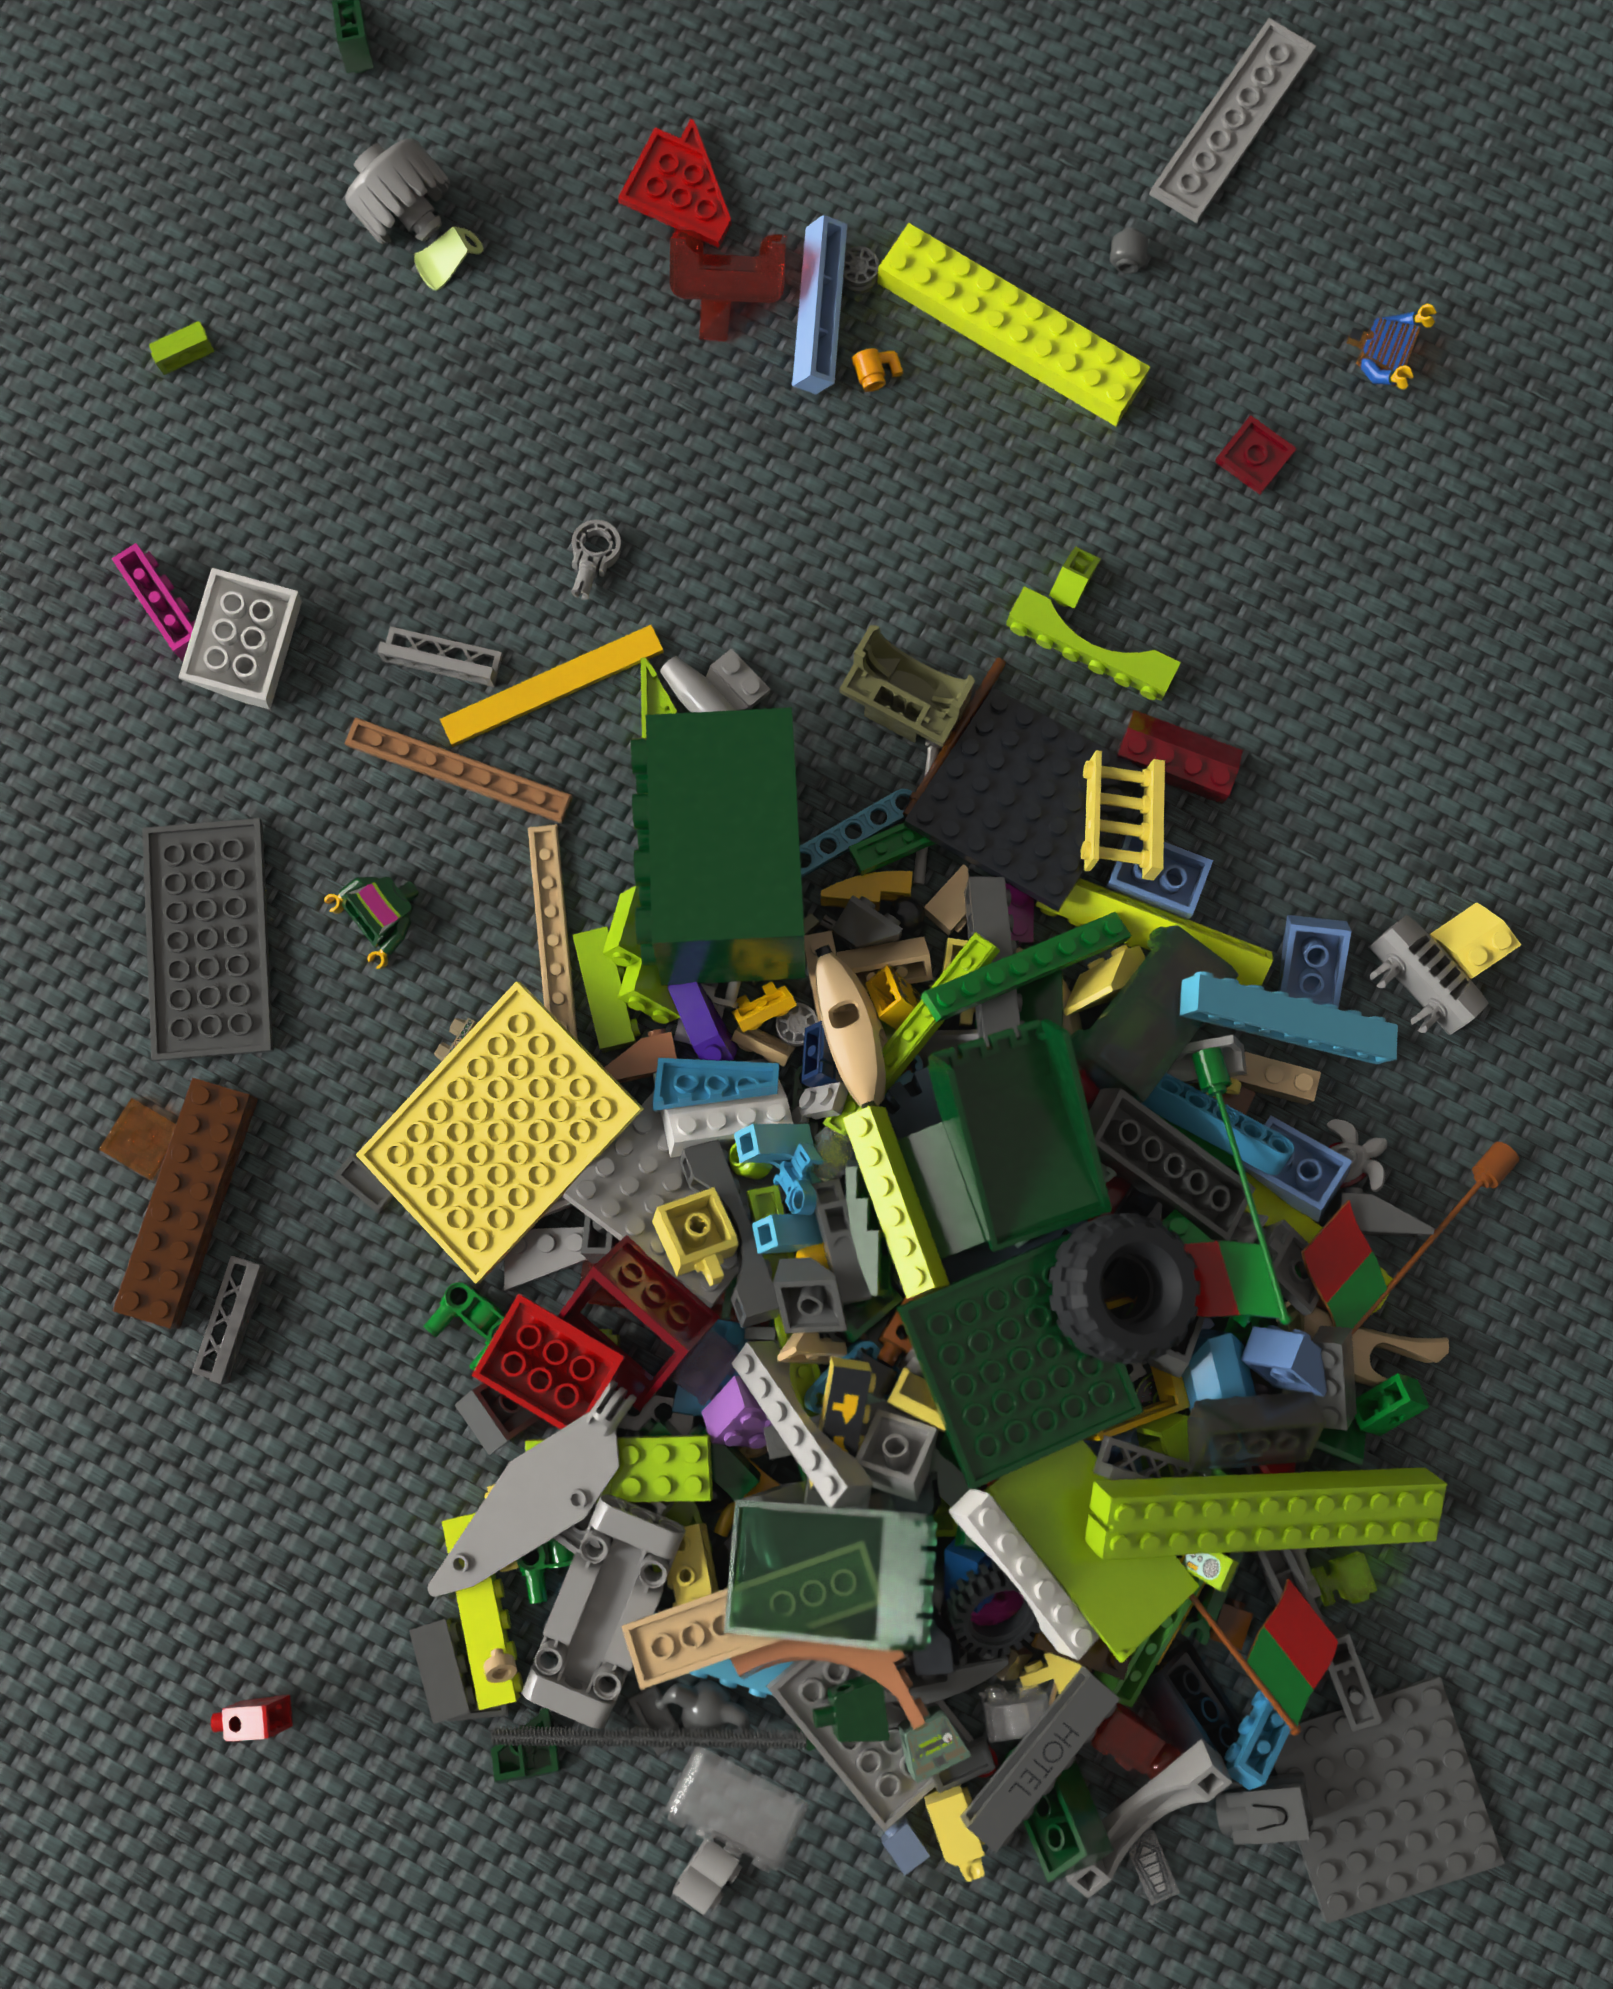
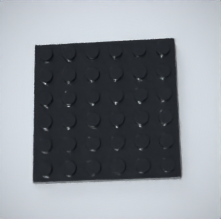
M993 688L904 820V826L989 874L1005 878V883L1059 912L1084 872L1085 860L1081 859V847L1085 841L1087 779L1083 777L1085 762L1089 761L1095 751L1098 750L1102 751V766L1141 772L1143 768L1126 759L1117 757L1116 753L1004 692ZM1101 778V792L1131 797L1140 783ZM1100 804V819L1116 821L1124 808ZM1100 831L1099 846L1106 838L1108 832Z

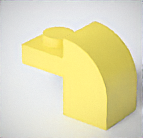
M1044 1652L1046 1663H1042V1660L1039 1659L1024 1666L1025 1670L1021 1672L1019 1677L1024 1690L1054 1679L1060 1694L1083 1665Z

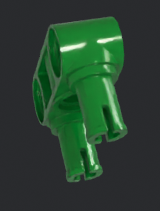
M457 1282L447 1288L441 1298L442 1300L439 1302L441 1306L423 1327L433 1336L438 1337L454 1317L458 1318L460 1316L470 1328L486 1339V1346L469 1365L474 1371L505 1318V1314L471 1285ZM458 1288H464L468 1294L466 1302L462 1305L456 1304L453 1298Z
M554 1538L536 1548L539 1552V1560L537 1562L531 1563L524 1556L517 1559L520 1572H522V1576L526 1577L530 1604L548 1600L544 1572L547 1571L546 1568L570 1566L575 1556L574 1553Z

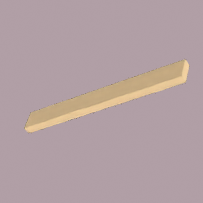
M556 824L528 827L544 1007L578 1040L558 826Z

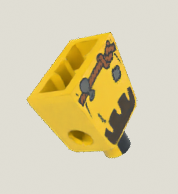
M888 964L865 983L878 1017L896 1030L922 999L918 991Z

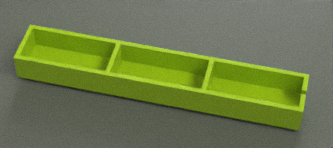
M1425 1467L1094 1481L1090 1509L1095 1514H1089L1085 1542L1101 1559L1436 1541L1447 1483Z

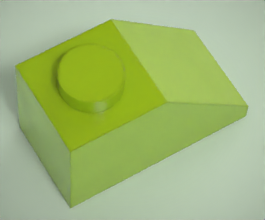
M1075 546L1062 566L1049 596L1054 598L1058 604L1075 609L1101 558Z

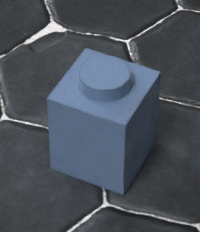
M907 1817L902 1821L897 1820L881 1836L882 1844L904 1875L930 1857L928 1847Z

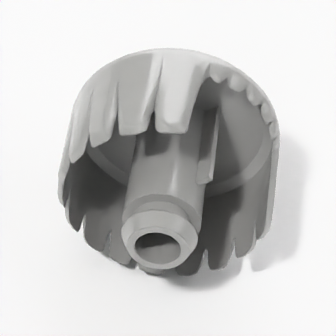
M403 139L387 150L378 142L358 157L354 167L360 174L348 188L345 200L349 209L379 243L391 242L390 237L381 224L383 223L388 228L393 226L395 219L389 210L397 216L409 232L414 230L417 234L415 238L421 241L430 238L441 227L440 216L435 217L433 206L423 195L427 193L433 200L438 201L442 197L441 190L446 192L448 186H450L449 178L416 139Z

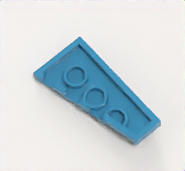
M658 1058L653 1111L778 1094L779 1063Z

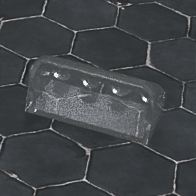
M696 1746L691 1751L663 1812L669 1814L667 1820L682 1828L686 1824L696 1828L695 1834L698 1837L711 1843L714 1838L726 1844L724 1847L725 1851L741 1858L742 1854H745L754 1859L752 1863L754 1866L769 1873L771 1868L774 1870L779 1868L806 1814L809 1804L720 1756Z

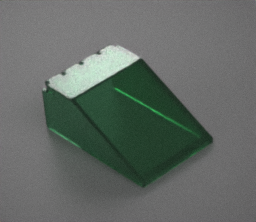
M735 1500L724 1632L888 1651H925L926 1644H930L931 1620L922 1619V1613H932L933 1586L924 1585V1579H934L935 1552H926L927 1545L936 1546L937 1522H933L934 1515L843 1507L830 1509L828 1506Z

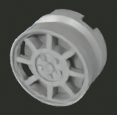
M796 1003L797 1006L791 1008L787 1014L777 1017L776 1028L778 1036L782 1041L794 1047H803L805 1028L817 1023L818 1020L815 1012L809 1006L803 1003Z

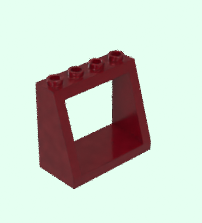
M627 1235L593 1266L558 1314V1317L626 1356L614 1379L618 1383L615 1390L618 1391L621 1387L625 1388L628 1391L625 1399L632 1394L637 1397L633 1406L639 1412L658 1393L720 1318L681 1282L651 1259ZM601 1286L675 1350L674 1354L654 1378L580 1313Z

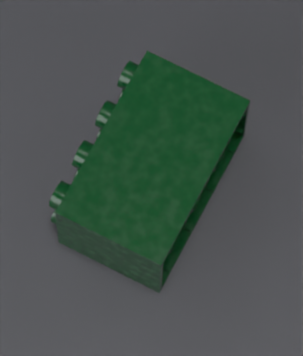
M792 708L646 715V738H631L632 773L636 775L637 793L632 794L634 830H637L639 849L634 850L635 885L639 887L640 907L635 908L637 944H640L642 966L657 965L661 985L805 978L804 920Z

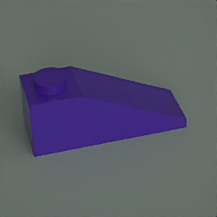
M692 982L668 985V990L687 1035L700 1060H733L738 1046L731 1040L730 1032L701 983Z

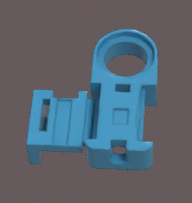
M799 1143L791 1162L783 1161L779 1167L780 1173L776 1174L773 1180L774 1185H781L787 1195L785 1203L793 1214L811 1215L817 1205L815 1189L809 1180H803L807 1176L806 1173L811 1172L809 1166L811 1167L813 1164L822 1165L824 1161L813 1144Z

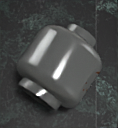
M1125 228L1123 231L1115 234L1111 244L1110 262L1116 267V270L1120 273L1132 274L1146 264L1148 239L1136 228Z

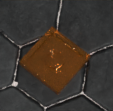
M131 1098L99 1150L147 1179L153 1180L163 1164L176 1123Z

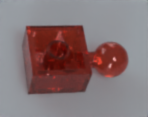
M1117 1702L1114 1713L1109 1718L1104 1719L1096 1728L1091 1745L1105 1756L1108 1753L1115 1756L1114 1760L1126 1770L1131 1771L1132 1768H1135L1142 1774L1146 1772L1147 1776L1152 1780L1177 1760L1181 1753L1175 1746L1166 1743L1139 1715Z

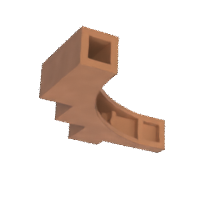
M839 1619L809 1636L807 1632L810 1630L730 1658L739 1677L743 1679L763 1669L792 1661H826L850 1667L873 1678L887 1688L899 1700L914 1730L919 1731L928 1726L924 1717L928 1716L929 1713L920 1697L914 1700L909 1690L913 1683L904 1667L900 1670L897 1668L898 1665L908 1660L904 1651L909 1648L901 1633L897 1632L894 1634L889 1627L856 1646L855 1642L860 1639L851 1622L845 1625L844 1621Z

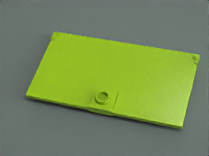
M1081 1440L999 1477L984 1491L994 1499L1072 1602L1114 1653L1119 1662H1123L1200 1586L1175 1555L1101 1559L1085 1542L1089 1514H1095L1090 1509L1094 1481L1111 1479L1093 1472L1097 1457L1084 1440Z

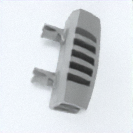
M1407 914L1368 946L1383 963L1370 974V979L1373 980L1383 974V978L1377 984L1379 988L1386 987L1394 977L1400 981L1423 1007L1411 1019L1412 1025L1424 1019V1022L1417 1030L1421 1033L1427 1032L1437 1022L1448 1035H1451L1476 1018L1489 1004L1481 991L1458 964Z

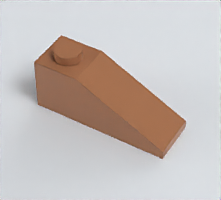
M665 1029L648 1032V1037L641 1038L604 1068L619 1083L653 1076L657 1072L658 1058L678 1059L672 1032L666 1033Z

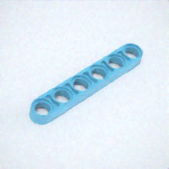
M899 789L800 845V853H806L811 857V864L806 868H801V878L848 852L849 846L877 835L906 818L903 816L904 810L898 809L895 801L900 796L909 797L912 791L909 789ZM876 810L883 811L887 816L886 822L881 825L874 824L870 819L871 813ZM852 824L859 826L862 830L861 836L857 839L848 838L845 834L846 827ZM825 839H832L836 843L837 848L833 853L826 854L821 851L820 843Z

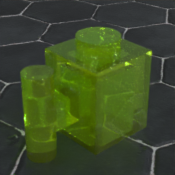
M1356 1551L1328 1561L1333 1574L1330 1576H1326L1323 1566L1311 1569L1321 1591V1599L1324 1606L1336 1603L1332 1592L1338 1589L1341 1598L1348 1601L1351 1600L1352 1603L1368 1600L1370 1598L1369 1594L1377 1591L1365 1554Z

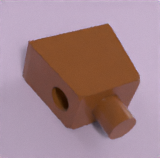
M905 1294L902 1297L903 1300L897 1306L914 1300L917 1297L907 1298ZM897 1306L878 1338L883 1347L876 1359L890 1368H893L899 1355L905 1356L912 1349ZM897 1330H900V1331L903 1332V1334H904V1339H903V1340H902V1339H899V1338L897 1337V1335H896V1331H897Z

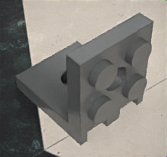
M1285 1220L1262 1228L1282 1296L1303 1316L1311 1314L1320 1299V1295L1307 1273L1301 1253L1309 1243ZM1258 1237L1253 1244H1260ZM1295 1265L1300 1269L1301 1278L1295 1272Z

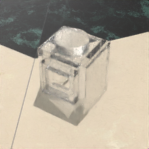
M826 1126L814 1136L817 1143L815 1148L824 1161L822 1165L813 1164L811 1172L822 1181L842 1177L846 1173L848 1159L851 1160L854 1151L850 1138Z

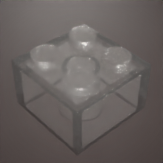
M1020 1681L1016 1683L1017 1687L1005 1689L1004 1685H993L986 1687V1692L979 1693L985 1732L990 1742L1022 1738L1028 1734L1049 1708L1047 1692L1041 1684L1023 1686Z

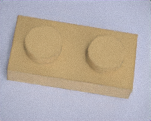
M738 1026L731 1039L741 1049L748 1052L754 1051L764 1056L767 1062L779 1063V1065L784 1067L796 1048L758 1028L742 1032Z

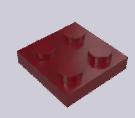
M1250 415L1217 456L1215 462L1261 495L1297 448Z

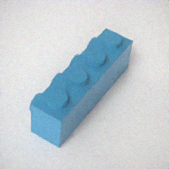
M1261 1690L1255 1694L1251 1704L1254 1708L1250 1716H1246L1238 1728V1732L1241 1734L1237 1742L1229 1747L1224 1758L1227 1760L1226 1768L1230 1777L1248 1790L1265 1785L1291 1731Z

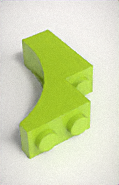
M634 886L619 896L602 954L612 959L615 964L626 967L618 999L627 1003L630 1008L651 1016L655 1022L667 1024L680 1018L668 990V985H661L657 965L642 966L640 944H637L635 908L640 907L639 887Z

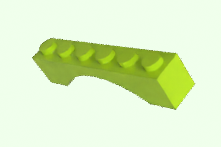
M1025 586L1015 602L1006 626H1009L1013 633L1023 637L1027 635L1035 639L1036 643L1043 648H1054L1062 652L1063 657L1073 662L1080 661L1088 665V668L1094 673L1101 675L1105 673L1113 677L1114 681L1119 685L1140 690L1141 695L1151 700L1158 699L1161 701L1181 663L1156 650L1122 653L1093 645L1078 636L1064 623L1056 612L1050 598Z

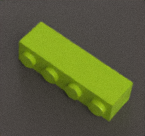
M607 926L573 934L598 1044L602 1053L632 1046L636 1043L635 1037L640 1036L637 1019H631L628 1009L630 1007L627 1003L618 999L625 968L615 964L612 959L602 954L609 933Z

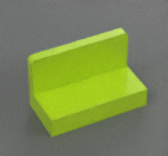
M195 322L149 344L152 352L151 355L163 375L215 352L200 322Z

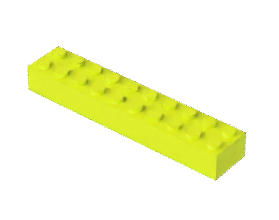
M910 223L907 224L878 267L877 284L1114 426H1117L1146 381L1150 366Z

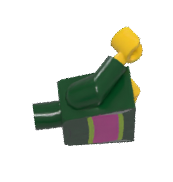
M356 877L340 889L338 895H327L325 903L331 904L336 900L337 904L334 908L330 909V912L339 914L345 909L374 948L380 946L379 952L374 951L368 955V962H372L375 956L379 955L381 963L376 969H383L388 964L387 955L393 954L403 942L411 925L410 916L413 910L409 901L418 897L419 894L415 885L410 881L397 887L390 877L380 879L377 877Z

